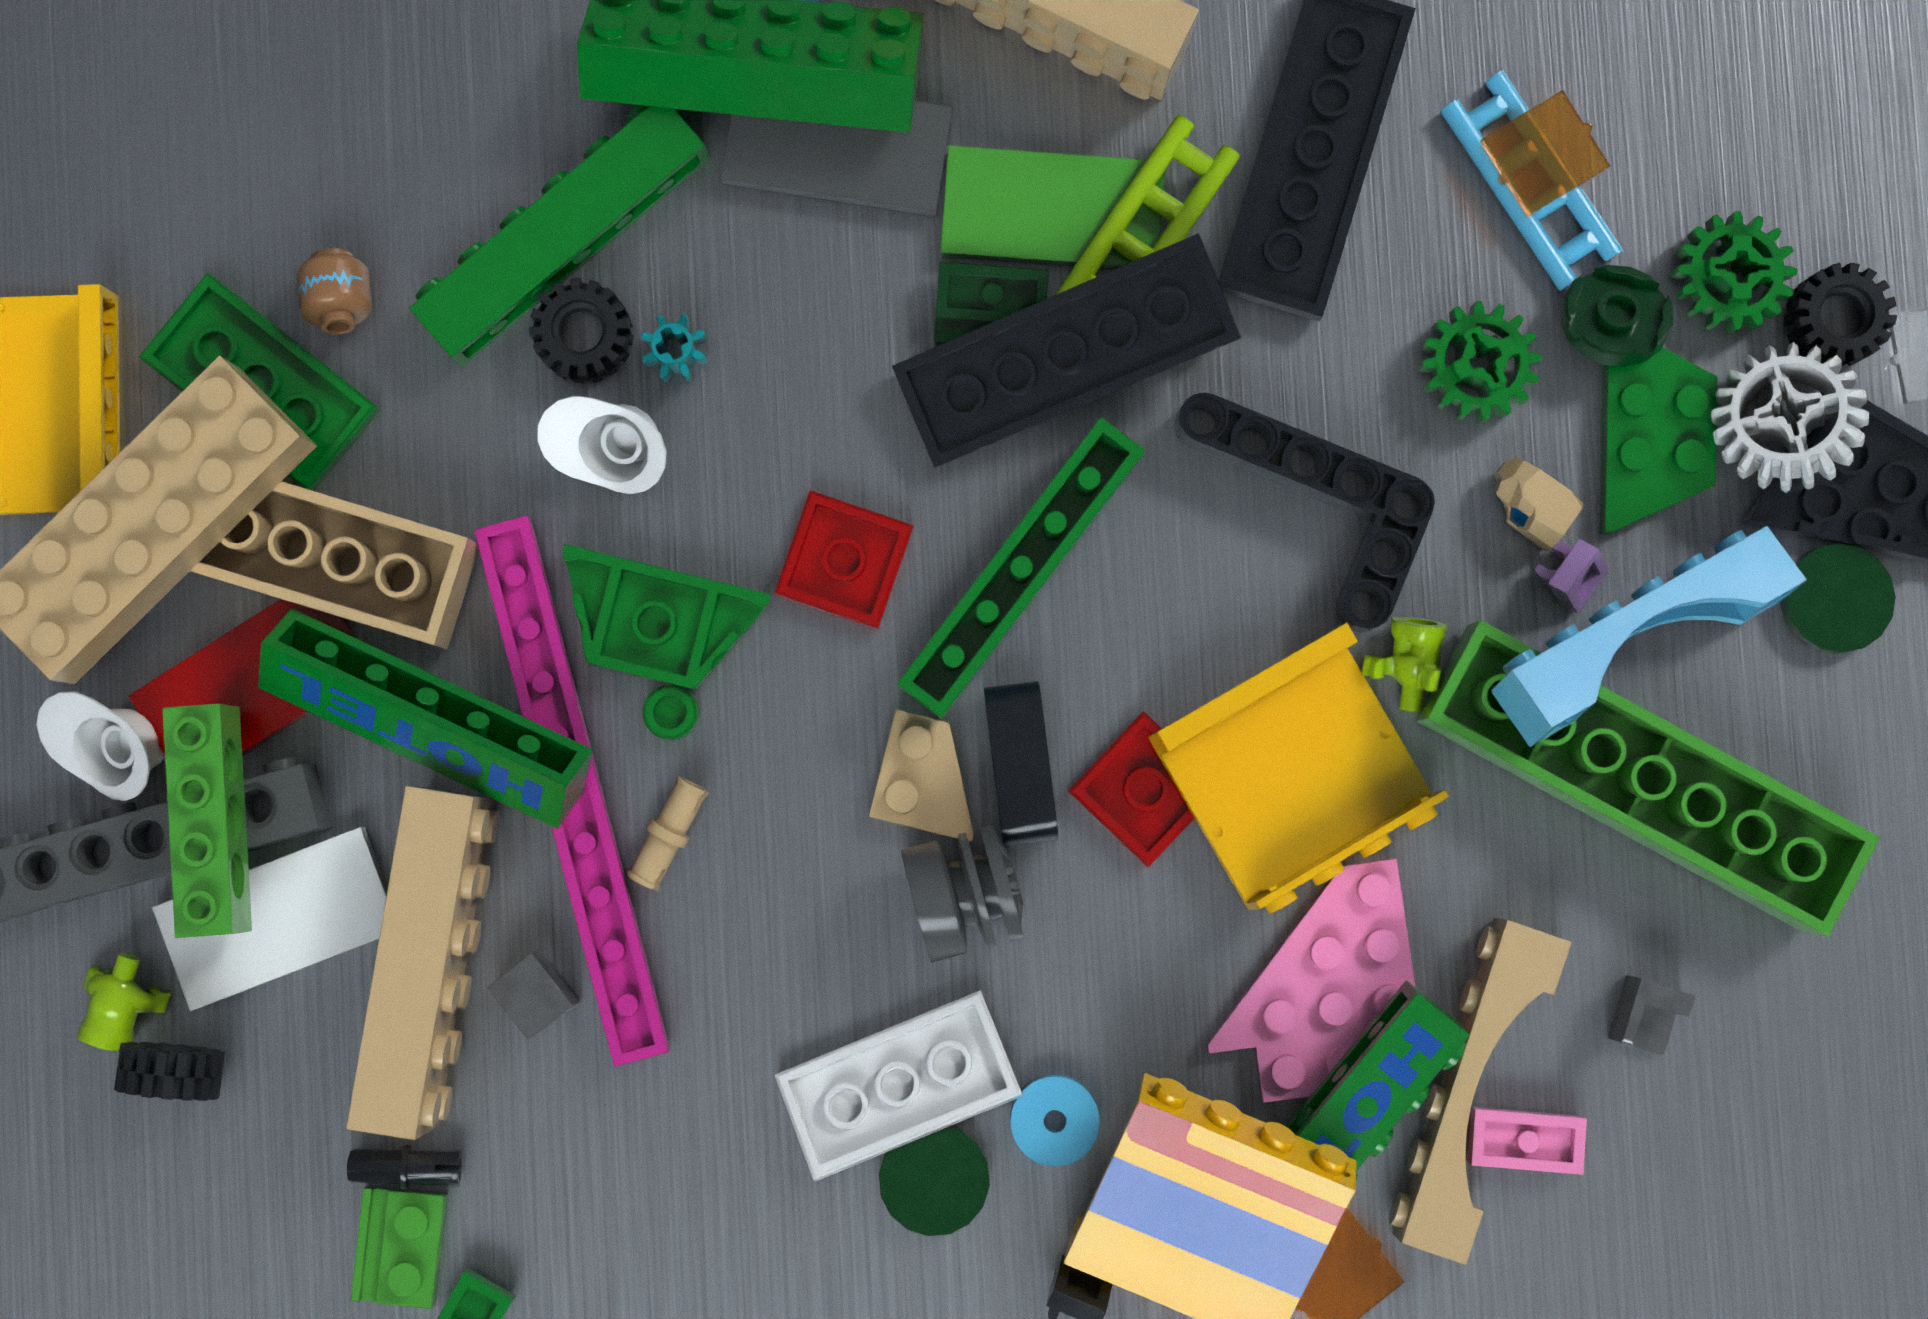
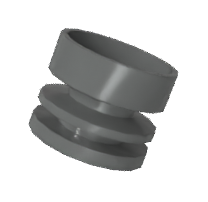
M993 825L979 828L985 848V853L972 856L966 832L958 834L959 860L949 863L936 840L901 850L912 899L931 963L967 953L966 927L977 924L982 938L988 947L997 945L990 922L993 919L1004 918L1010 941L1024 937L1021 927L1024 904L1010 853L996 835Z

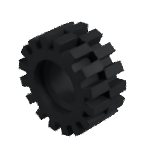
M1841 263L1832 264L1824 270L1821 269L1800 283L1794 289L1796 294L1787 301L1786 307L1791 308V312L1784 316V326L1792 325L1794 330L1787 334L1790 344L1796 340L1801 343L1802 347L1799 349V355L1802 357H1806L1809 350L1817 345L1821 349L1820 363L1822 364L1829 358L1837 355L1842 360V366L1846 364L1850 366L1881 349L1880 345L1889 340L1892 333L1888 332L1887 329L1896 325L1897 315H1889V310L1897 306L1895 296L1885 299L1883 291L1890 288L1887 282L1883 280L1876 284L1872 279L1877 272L1870 268L1859 272L1860 264L1849 263L1844 267H1841ZM1842 296L1849 299L1857 308L1859 322L1851 335L1840 336L1833 334L1823 324L1821 309L1827 298Z
M580 278L570 279L571 284L566 286L559 282L552 286L555 290L552 294L548 296L544 292L538 300L541 302L539 309H532L530 317L534 323L533 326H529V335L534 341L532 346L545 365L564 380L569 378L574 383L584 384V380L588 379L593 383L603 381L602 375L609 373L612 376L618 371L617 364L620 361L625 363L630 355L627 349L629 345L633 346L634 339L631 333V327H633L631 318L616 294L608 287L606 289L603 288L599 282L589 279V283H583ZM585 311L593 313L601 320L603 328L601 339L597 345L587 351H574L565 346L561 336L565 320L576 312Z
M151 1042L121 1043L114 1090L128 1095H141V1097L147 1098L159 1097L166 1100H217L220 1096L225 1052L183 1044L172 1045L159 1042L158 1044Z

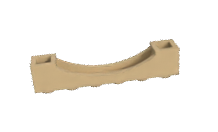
M1495 918L1493 927L1486 926L1484 928L1476 950V957L1482 959L1476 979H1468L1459 1001V1010L1465 1012L1461 1025L1470 1036L1464 1042L1466 1048L1461 1058L1453 1067L1445 1071L1441 1086L1434 1085L1429 1092L1425 1104L1424 1117L1430 1120L1423 1140L1415 1139L1407 1160L1406 1168L1412 1172L1406 1193H1397L1391 1207L1389 1224L1394 1225L1392 1234L1401 1243L1467 1265L1484 1212L1471 1201L1466 1173L1467 1127L1475 1091L1493 1049L1512 1021L1541 993L1555 995L1572 943L1571 941L1500 918Z

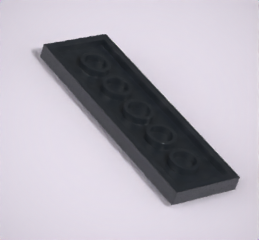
M1303 0L1219 276V283L1224 293L1319 322L1323 318L1416 8L1390 0Z
M1198 233L893 365L892 368L935 468L1218 349L1242 337L1201 236Z

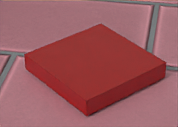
M810 490L774 594L879 630L914 525Z
M1143 711L1067 792L1146 867H1149L1195 818L1148 739L1149 736L1162 728Z

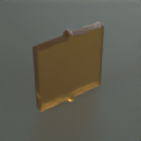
M1563 90L1480 140L1483 148L1500 173L1498 182L1502 185L1507 184L1527 217L1611 166L1590 134L1592 125L1587 122L1583 123Z
M1347 1208L1295 1308L1298 1312L1304 1311L1309 1319H1359L1405 1283L1380 1251L1382 1247L1381 1242L1377 1238L1371 1239Z

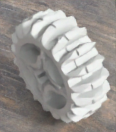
M1794 342L1788 346L1787 356L1777 357L1776 350L1769 345L1765 349L1766 361L1759 363L1756 358L1747 355L1744 359V368L1747 374L1730 369V372L1727 374V382L1731 388H1718L1715 396L1717 403L1721 407L1711 411L1712 423L1720 426L1713 432L1714 442L1716 445L1726 446L1722 451L1724 462L1730 464L1740 461L1737 472L1738 476L1742 479L1751 476L1755 471H1759L1757 482L1758 486L1762 489L1770 485L1772 478L1775 477L1780 478L1781 491L1785 493L1791 490L1792 479L1802 478L1803 486L1810 490L1814 487V473L1818 471L1824 478L1832 481L1836 477V468L1833 461L1849 466L1853 462V453L1849 447H1862L1865 442V434L1859 428L1869 424V412L1861 409L1867 402V394L1863 389H1853L1857 384V374L1853 370L1839 374L1842 368V360L1837 355L1829 358L1823 364L1820 363L1821 349L1817 345L1809 350L1806 357L1799 356L1798 345ZM1791 383L1809 385L1818 389L1819 392L1802 393L1793 388ZM1771 387L1773 396L1768 404L1754 409V415L1743 418L1751 401L1758 394ZM1782 400H1785L1788 412L1791 411L1793 417L1798 419L1796 422L1797 436L1794 435L1791 424H1787L1785 417L1781 416L1783 413ZM1838 416L1830 434L1819 444L1808 449L1807 435L1812 430L1824 426L1826 419ZM1758 439L1760 443L1767 441L1779 442L1786 447L1789 453L1770 451L1761 447L1753 440Z

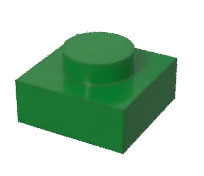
M467 1268L437 1319H503L516 1295Z

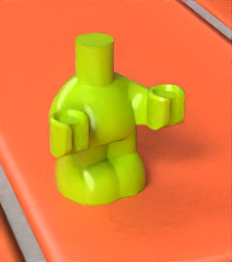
M1392 618L1393 654L1381 656L1365 654L1362 676L1370 675L1373 679H1382L1384 674L1392 676L1402 685L1399 709L1420 712L1424 690L1428 692L1438 691L1441 679V670L1439 668L1441 664V644L1446 635L1447 625L1439 621L1422 618Z
M119 952L112 973L109 970L105 972L100 971V968L97 966L89 967L83 988L88 991L91 998L86 1017L81 1022L76 1037L83 1043L99 1049L120 1051L121 1043L133 1042V1027L138 1013H165L171 992L169 990L165 992L159 991L160 988L157 986H152L148 989V992H145L134 981L141 958L130 953Z

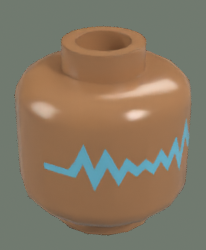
M340 248L318 250L311 254L309 260L300 266L297 272L299 308L302 317L306 321L321 327L325 333L340 335L354 330L355 325L368 318L373 308L369 271L367 265L358 258L353 257L351 252Z

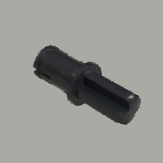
M404 1145L403 1150L354 1149L350 1151L347 1160V1178L351 1183L400 1184L401 1190H408L409 1185H447L459 1187L461 1172L457 1170H438V1167H462V1151L412 1150L411 1145Z

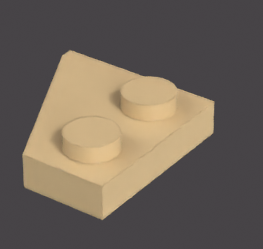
M896 709L869 817L958 839V834L966 832L968 841H973L974 832L950 723Z

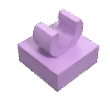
M1579 539L1575 546L1571 548L1568 544L1558 541L1552 550L1556 556L1564 559L1557 570H1548L1538 564L1535 571L1540 580L1551 588L1560 605L1579 614L1609 571V568L1598 548Z

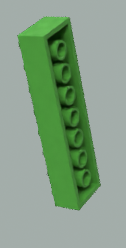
M1482 620L1467 625L1441 673L1438 691L1431 692L1416 722L1799 931L1810 935L1829 936L1880 839L1878 835L1600 685L1596 703L1578 719L1529 747L1491 690L1506 676L1502 669L1506 663L1528 649H1532L1536 656L1541 654V652Z

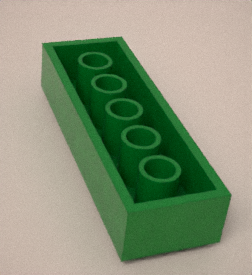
M590 0L577 40L580 99L910 133L921 68L924 13L909 12L899 7L880 9L853 6L842 1L821 3L802 0Z

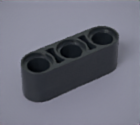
M1039 681L984 687L1003 845L1007 847L1058 840V827Z

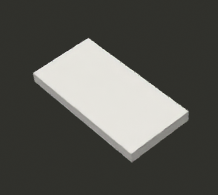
M359 827L250 869L252 931L226 935L175 938L173 899L152 907L189 1010L194 1011L378 940L388 887L366 828Z
M981 990L775 1074L809 1170L815 1181L1023 1096Z

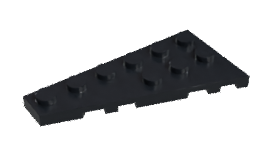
M1867 400L1861 409L1869 412V424L1859 428L1865 434V442L1862 447H1849L1853 453V462L1849 466L1833 461L1836 468V477L1830 481L1824 478L1818 471L1814 473V487L1810 490L1803 486L1802 478L1792 479L1791 490L1785 493L1781 491L1780 478L1773 477L1770 485L1761 490L1743 523L1761 527L1768 526L1775 530L1857 546L1862 549L1928 563V435ZM1838 416L1826 419L1824 426L1812 430L1807 435L1808 449L1819 444L1830 434Z

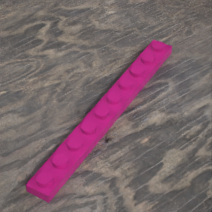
M527 515L475 529V536L522 716L591 748L532 519ZM592 752L582 795L558 829L552 827L610 1054L613 1065L616 1067L667 1053L671 1049Z

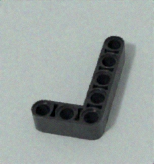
M1203 392L1194 394L1186 399L1176 416L1174 424L1176 436L1182 444L1202 454L1369 521L1337 598L1335 609L1342 625L1348 623L1352 632H1368L1387 622L1394 610L1434 510L1435 498L1429 485L1420 478L1217 395ZM1195 409L1208 411L1215 420V430L1208 434L1196 433L1188 425L1187 414ZM1249 429L1259 432L1265 439V452L1260 455H1250L1244 452L1239 445V433ZM1293 451H1307L1314 457L1316 461V472L1314 475L1301 476L1294 472L1290 465V455ZM1355 471L1364 477L1367 490L1363 497H1352L1344 491L1341 484L1344 472ZM1396 492H1407L1414 497L1418 507L1414 518H1404L1397 514L1393 507V496ZM1376 542H1386L1395 549L1397 563L1393 569H1382L1373 560L1372 549ZM1355 593H1368L1374 598L1377 612L1373 620H1361L1354 614L1351 602Z

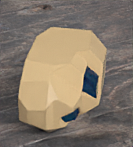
M1513 458L1504 462L1495 473L1497 499L1505 507L1506 523L1543 550L1548 551L1552 549L1564 536L1582 510V501L1570 489L1553 477L1519 458Z

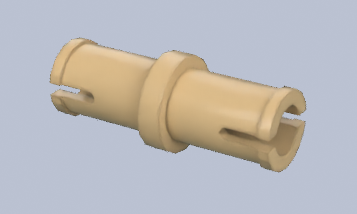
M680 776L676 778V783L658 818L650 819L646 827L650 833L632 868L626 874L637 883L656 891L659 890L660 883L678 848L685 849L690 839L686 833L702 802L709 794V791L702 786Z

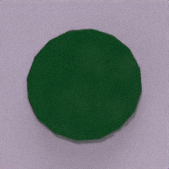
M1605 265L1595 268L1593 273L1587 274L1584 277L1580 275L1573 280L1561 305V327L1568 342L1583 356L1603 365L1627 367L1646 362L1661 351L1673 326V304L1668 295L1665 299L1663 293L1658 290L1660 284L1650 275L1628 266Z
M1840 543L1812 549L1803 555L1802 558L1800 557L1795 564L1807 580L1780 602L1784 621L1793 633L1796 632L1799 638L1805 641L1804 643L1812 649L1833 654L1863 649L1882 636L1893 618L1896 596L1891 576L1877 557L1861 547Z
M949 1126L886 1152L879 1171L880 1195L890 1215L907 1230L926 1236L952 1234L969 1225L984 1206L990 1187L988 1161L978 1143L959 1127Z

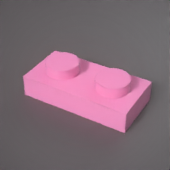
M1471 1107L1467 1163L1472 1166L1583 1175L1587 1118L1577 1115Z

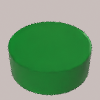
M663 685L653 690L646 698L642 711L644 723L649 731L655 736L666 740H679L688 736L695 729L700 715L699 705L693 694L677 685Z

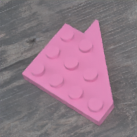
M1397 859L1343 865L1345 870L1326 882L1206 1042V1050L1209 1054L1254 1048L1260 1097L1263 1103L1310 1097L1403 983L1407 980L1415 986Z

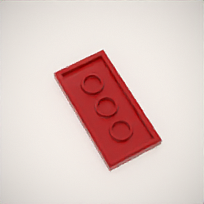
M279 599L134 691L128 697L138 713L145 716L152 724L158 737L159 746L164 754L163 708L206 704L239 706L242 756L310 714V712L258 688L261 642L291 609L297 610L358 639L347 620Z

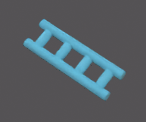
M1502 70L1485 82L1493 95L1492 98L1468 113L1459 99H1456L1445 106L1440 113L1558 290L1562 291L1569 287L1573 280L1577 278L1570 265L1595 249L1603 261L1607 262L1620 254L1623 248L1504 70ZM1506 114L1523 139V142L1497 158L1480 130ZM1536 159L1553 184V187L1527 203L1510 175ZM1566 204L1583 229V232L1557 248L1540 220Z

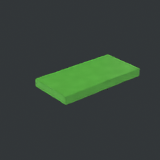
M948 145L941 257L1075 266L1146 159ZM1165 172L1156 184L1163 191ZM1142 204L1125 231L1153 248L1161 236L1162 216L1145 204ZM1112 249L1100 268L1117 269L1132 261Z

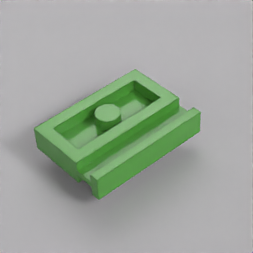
M367 1185L363 1188L350 1301H373L376 1304L432 1309L436 1305L448 1193L414 1189L401 1190V1188L394 1187L391 1189L380 1188L374 1185Z

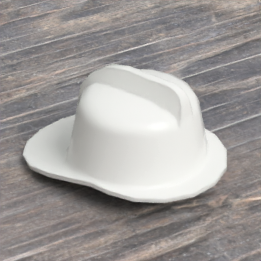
M571 396L559 399L544 411L539 421L538 444L543 456L556 470L572 478L599 485L616 492L635 494L647 491L655 485L666 468L667 450L662 435L650 416L635 406L615 405L592 397Z
M61 691L48 697L38 711L36 725L40 741L49 756L63 768L89 783L100 793L112 800L127 801L140 795L148 783L151 769L160 764L165 757L159 746L158 737L152 724L145 716L134 710L109 709L93 698L79 692Z

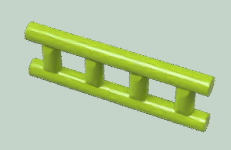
M1177 114L1055 295L1096 278V272L1112 249L1133 262L1184 240L1239 160L1240 155L1233 148L1222 145L1214 158L1210 157L1186 141L1195 126L1189 119ZM1173 159L1200 176L1183 203L1156 186ZM1142 204H1145L1170 221L1153 248L1125 231Z

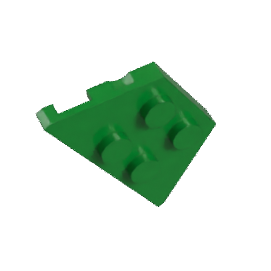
M1663 347L1661 351L1643 363L1627 367L1603 365L1600 534L1602 535L1611 534L1716 485V444L1713 432L1717 429V425L1712 423L1711 411L1717 408L1715 396L1717 392V376Z
M564 544L562 551L571 581L575 613L579 618L581 627V640L586 663L692 690H697L767 609L772 599L771 594Z

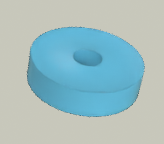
M1059 1074L1040 1076L1027 1083L1021 1089L1023 1096L1013 1101L1010 1112L1011 1131L1019 1149L1031 1160L1046 1166H1064L1082 1158L1095 1143L1100 1125L1098 1108L1090 1092L1077 1080ZM1058 1110L1065 1115V1123L1060 1129L1051 1130L1045 1126L1044 1118L1048 1112Z

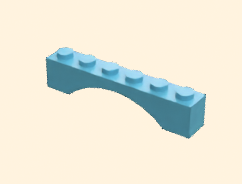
M1765 526L1748 537L1742 530L1735 532L1714 547V551L1717 554L1706 560L1701 553L1696 554L1673 570L1675 578L1664 584L1658 576L1631 594L1633 602L1622 607L1617 600L1613 601L1588 619L1592 624L1589 627L1579 631L1575 624L1549 639L1546 642L1549 649L1536 656L1532 649H1528L1502 667L1506 676L1491 692L1528 746L1532 747L1570 725L1596 703L1603 675L1615 652L1632 636L1657 625L1683 620H1716L1742 625L1780 603L1803 584L1807 579L1769 527Z

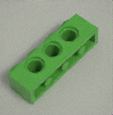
M206 704L163 708L175 938L226 935L252 931L240 707L226 704Z

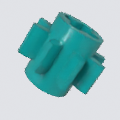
M686 314L681 315L678 323H667L662 315L657 316V322L660 327L653 334L641 333L643 341L651 346L652 352L642 357L643 363L646 367H652L660 363L659 374L660 379L664 383L669 381L672 373H682L688 382L692 381L690 369L695 363L708 364L709 361L706 355L697 349V345L704 343L708 339L704 330H697L690 334L688 331L690 320ZM676 338L682 345L681 351L683 355L677 359H673L668 353L667 341Z

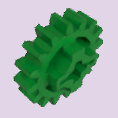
M1735 211L1727 217L1725 224L1718 214L1712 216L1705 222V229L1697 226L1687 235L1691 244H1683L1676 250L1675 255L1684 261L1685 264L1671 271V277L1684 280L1685 286L1675 293L1676 299L1690 297L1693 304L1690 306L1687 315L1691 318L1701 311L1707 315L1705 320L1706 329L1711 330L1721 321L1725 322L1727 334H1733L1741 329L1743 322L1750 331L1756 329L1763 324V316L1771 319L1782 311L1777 301H1785L1794 292L1789 286L1783 284V281L1789 280L1797 274V268L1785 266L1783 261L1794 250L1792 246L1778 248L1775 241L1779 238L1782 231L1776 228L1767 234L1761 230L1763 217L1759 215L1747 225L1743 224L1741 211ZM1720 240L1721 245L1716 248V257L1702 260L1708 246ZM1731 264L1732 272H1727L1723 268ZM1736 274H1741V276L1745 277L1737 282ZM1766 286L1758 301L1748 306L1747 301L1752 298V289Z
M1476 301L1470 307L1469 316H1466L1465 312L1457 306L1449 313L1451 325L1439 319L1431 327L1439 339L1426 338L1421 345L1422 350L1432 355L1431 358L1423 360L1418 365V371L1432 373L1433 377L1423 389L1425 393L1436 390L1440 391L1442 397L1436 406L1439 410L1447 407L1450 403L1456 405V420L1461 421L1470 411H1475L1478 424L1485 423L1490 418L1491 409L1502 419L1511 413L1509 401L1521 406L1529 399L1522 386L1533 387L1539 381V376L1528 371L1529 367L1538 364L1542 360V354L1528 352L1527 348L1537 336L1535 332L1524 335L1520 334L1517 329L1521 326L1524 319L1521 315L1516 316L1510 322L1504 320V305L1498 304L1490 314H1485L1482 302ZM1482 329L1490 330L1503 339L1500 340L1486 335ZM1453 338L1455 342L1452 345L1456 355L1453 363L1446 367V349ZM1474 356L1477 359L1486 356L1490 365L1486 369L1483 367L1474 369L1470 364V360ZM1514 358L1513 377L1508 387H1506L1505 384L1508 380L1504 371L1507 362ZM1461 385L1475 390L1478 397L1468 395L1456 386Z

